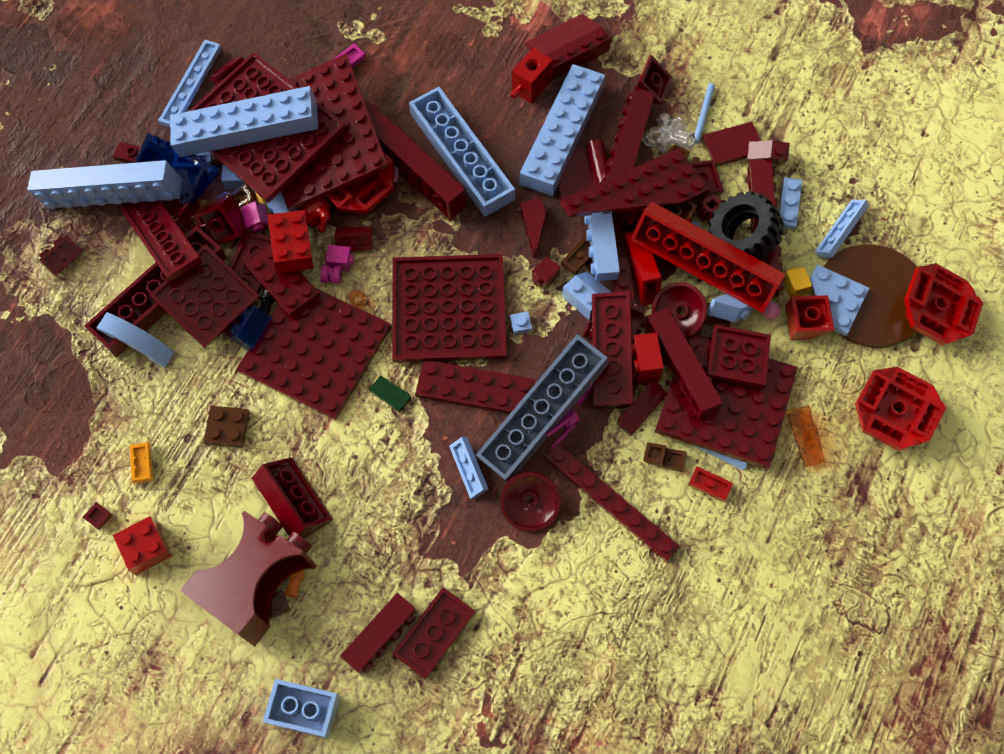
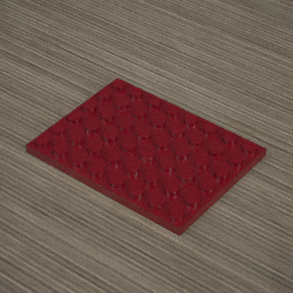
M253 52L190 111L298 89V87ZM317 103L319 129L209 151V153L269 203L336 140L347 127L342 121Z
M346 53L288 79L298 88L310 86L317 99V103L337 117L347 127L336 140L281 191L289 212L389 168Z

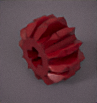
M714 193L711 196L705 194L698 199L696 215L701 217V222L708 220L709 224L710 218L714 217L712 214L715 209L718 210L719 204L722 201L725 202V200H720V195L715 197Z

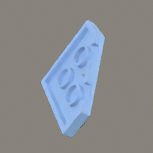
M817 264L810 278L813 291L816 296L828 295L834 331L847 336L869 288Z

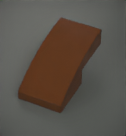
M647 442L643 461L661 468L684 472L687 451L669 449L667 445Z

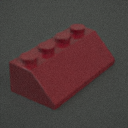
M292 457L262 464L251 478L279 522L283 525L288 536L295 532L301 537L307 538L333 520Z

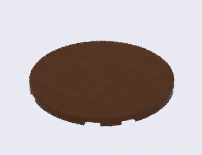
M862 244L845 248L827 261L824 268L869 288L847 336L842 335L844 339L865 347L885 348L903 343L917 332L910 328V323L905 318L906 306L904 299L914 270L918 268L910 259L888 247Z

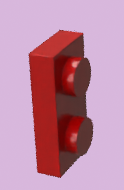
M696 466L688 486L722 502L726 501L733 485L732 482Z

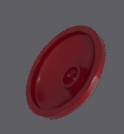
M676 282L665 286L658 292L652 304V313L668 308L670 313L675 315L677 325L680 329H683L686 338L694 335L702 328L708 312L707 302L702 292L695 286L685 282ZM682 309L686 310L684 315L680 313Z
M524 472L511 478L504 486L500 498L501 511L505 519L513 527L528 532L538 531L549 526L557 517L561 505L560 494L554 482L547 476L537 472ZM531 495L533 496V500L527 501L526 497Z

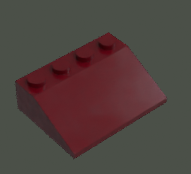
M580 14L525 42V45L529 51L534 47L553 60L552 80L568 73L572 64L581 66L609 52L611 38L601 25L584 14Z

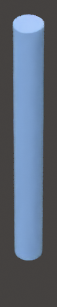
M713 83L708 84L693 138L694 144L700 143L715 88Z

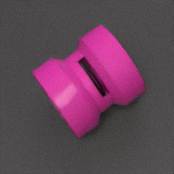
M323 264L320 273L321 283L333 282L334 284H341L342 266L330 267Z

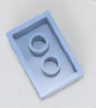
M275 679L263 722L268 725L329 739L340 696L337 693Z

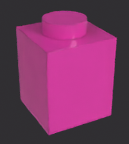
M254 201L241 207L245 228L254 230V232H260L264 230V227L269 226L266 204Z
M328 245L325 259L326 265L330 267L342 266L343 271L350 272V266L354 265L355 259L350 247Z

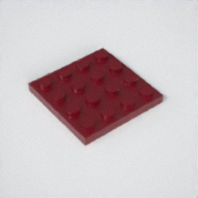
M206 244L196 252L202 260L201 263L171 282L166 279L149 294L204 349L260 298Z

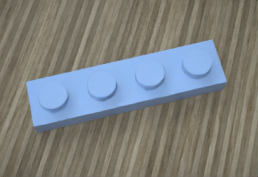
M867 200L850 201L816 249L815 253L818 257L833 258L868 208Z

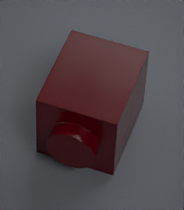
M546 256L532 270V282L537 287H542L546 290L560 276L561 267Z

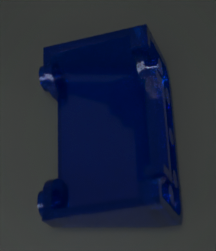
M147 133L134 162L166 160L182 179L179 202L183 204H195L218 175L221 168L196 154L179 157L171 147L170 141Z

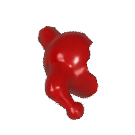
M326 197L299 208V210H305L308 224L318 226L317 229L321 233L325 231V226L330 219L331 204Z

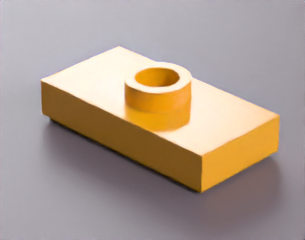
M145 442L129 445L132 483L138 484L153 481L151 444Z

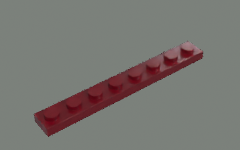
M559 443L545 457L546 461L663 561L667 562L679 549L680 546Z

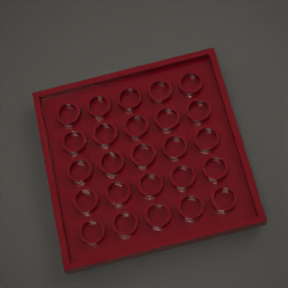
M503 254L392 258L393 362L507 359Z
M317 289L320 296L292 317H289L277 304L236 370L238 373L336 421L392 325Z
M698 335L685 338L688 344L693 346L695 356L698 360H701L704 371L707 373L711 340ZM769 358L764 389L712 379L716 392H719L723 398V404L720 411L698 419L673 375L655 433L769 470L798 367Z

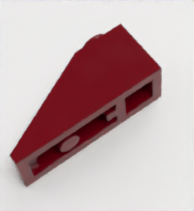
M542 198L520 202V213L533 258L537 257L546 215H548L547 205L543 204Z

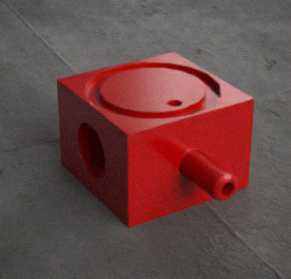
M533 47L512 70L511 97L516 99L520 96L527 102L532 103L552 81L553 60Z

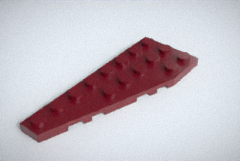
M678 148L561 199L560 204L571 218L590 216L592 213L600 212L609 214L611 211L629 212L644 210L651 202L663 208L668 205L677 207L707 194L710 189Z

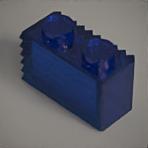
M256 306L245 308L240 314L242 319L239 324L235 323L230 330L232 334L229 338L247 351L254 349L272 320L269 315Z

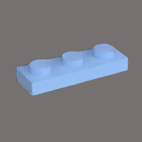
M784 177L782 183L779 213L784 221L783 227L795 230L802 180Z
M461 437L449 447L470 499L477 498L487 491L488 487L468 438Z

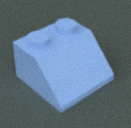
M589 272L575 275L563 287L562 297L590 320L592 318V294L612 292L599 281H595V278Z

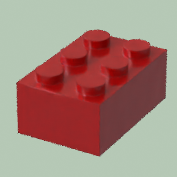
M305 210L267 215L276 274L314 269Z

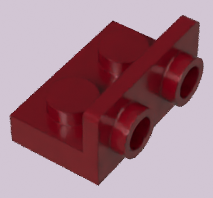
M67 235L64 238L60 236L54 241L53 244L55 246L50 250L45 249L39 255L41 257L39 262L55 277L83 253V250Z

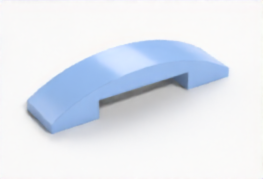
M106 312L96 328L114 339L115 337L141 352L149 360L163 368L167 366L175 353L152 335Z

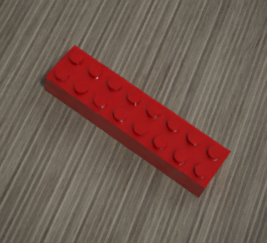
M651 202L644 209L631 238V241L761 313H764L786 275L654 202Z

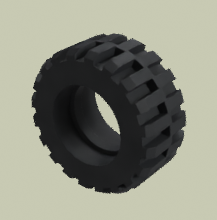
M750 191L746 192V194L743 192L737 193V196L728 197L726 202L722 201L719 204L718 210L715 209L712 215L714 217L710 218L709 225L711 227L708 228V232L759 260L769 258L768 255L776 251L777 244L780 245L782 241L781 235L784 234L783 218L772 202L762 194ZM751 218H759L756 230L749 237L742 240H733L735 230L742 222Z

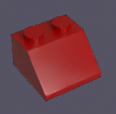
M828 295L793 296L786 303L785 311L790 340H810L834 331Z

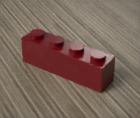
M396 593L340 657L360 676L363 673H368L374 666L372 662L377 657L381 658L387 652L389 643L392 640L395 642L402 635L403 632L401 630L406 624L409 626L414 622L417 617L415 615L417 613L416 609L399 593Z

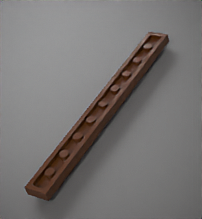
M677 142L666 152L669 153L679 148L686 158L690 156V152ZM612 211L614 233L624 225L626 219L634 211H618V213ZM587 235L561 261V265L574 275L591 259L589 258L591 243L587 241Z

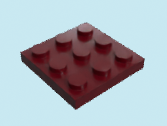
M714 324L707 376L715 380L764 389L771 335Z

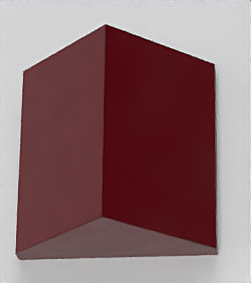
M649 55L637 87L654 93L652 103L659 105L662 104L672 76L653 55Z

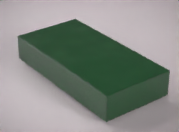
M381 375L369 388L370 393L399 413L411 399L409 394Z

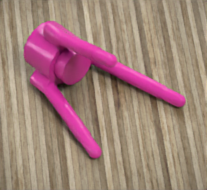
M573 409L569 411L560 424L546 433V436H550L562 427L566 429L550 447V450L560 443L575 428V424L580 421L579 416Z

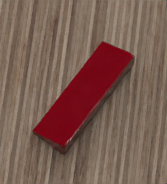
M652 379L634 400V405H630L619 417L616 425L632 436L666 397V391L656 380Z

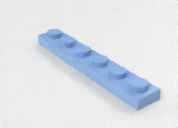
M204 40L158 121L161 125L171 128L170 115L186 112L221 51L220 44Z

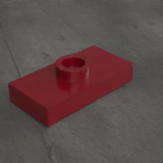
M119 142L114 151L113 158L114 160L127 163L150 162L153 151L152 149Z

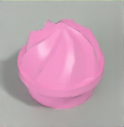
M770 302L764 313H762L763 317L767 320L776 319L780 314V307L775 302Z

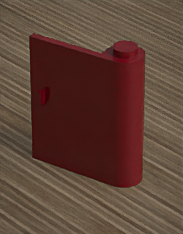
M592 140L587 143L586 148L574 149L558 183L560 199L601 182L604 173H607L608 170L605 169L608 158L602 140Z

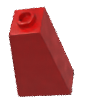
M634 232L625 233V249L628 258H630L631 270L641 305L653 304L656 295L661 291V275L651 251L631 241Z

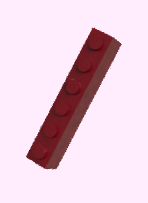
M668 308L647 315L645 326L649 333L657 332L660 352L698 419L720 411L723 398L719 392H716L711 377L705 373L703 363L695 356L693 346L688 344L685 339L686 336L683 329L678 327L675 315L670 313Z

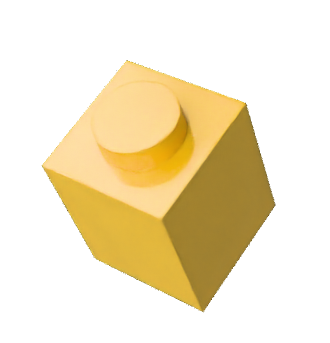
M793 267L787 270L783 280L790 298L807 295L812 288V284L805 267Z

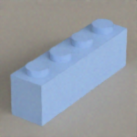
M612 211L609 214L600 212L584 216L585 224H588L589 228L586 232L587 241L591 243L589 258L593 259L591 274L595 275V281L617 280L620 270Z

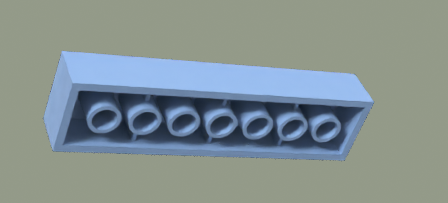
M572 64L520 171L519 185L553 197L560 178L604 88V74Z
M310 86L170 115L171 147L179 157L319 129L317 99Z
M440 87L409 102L411 116L457 180L463 184L465 191L484 217L515 200V188Z
M164 160L31 171L27 190L48 209L71 208L74 206L87 207L88 205L103 206L105 204L180 199L182 179L170 164Z

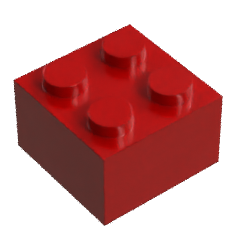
M657 332L634 335L632 341L633 379H636L637 385L649 384L652 379L659 383L664 367Z
M151 516L113 535L128 571L135 576L172 557L158 523Z

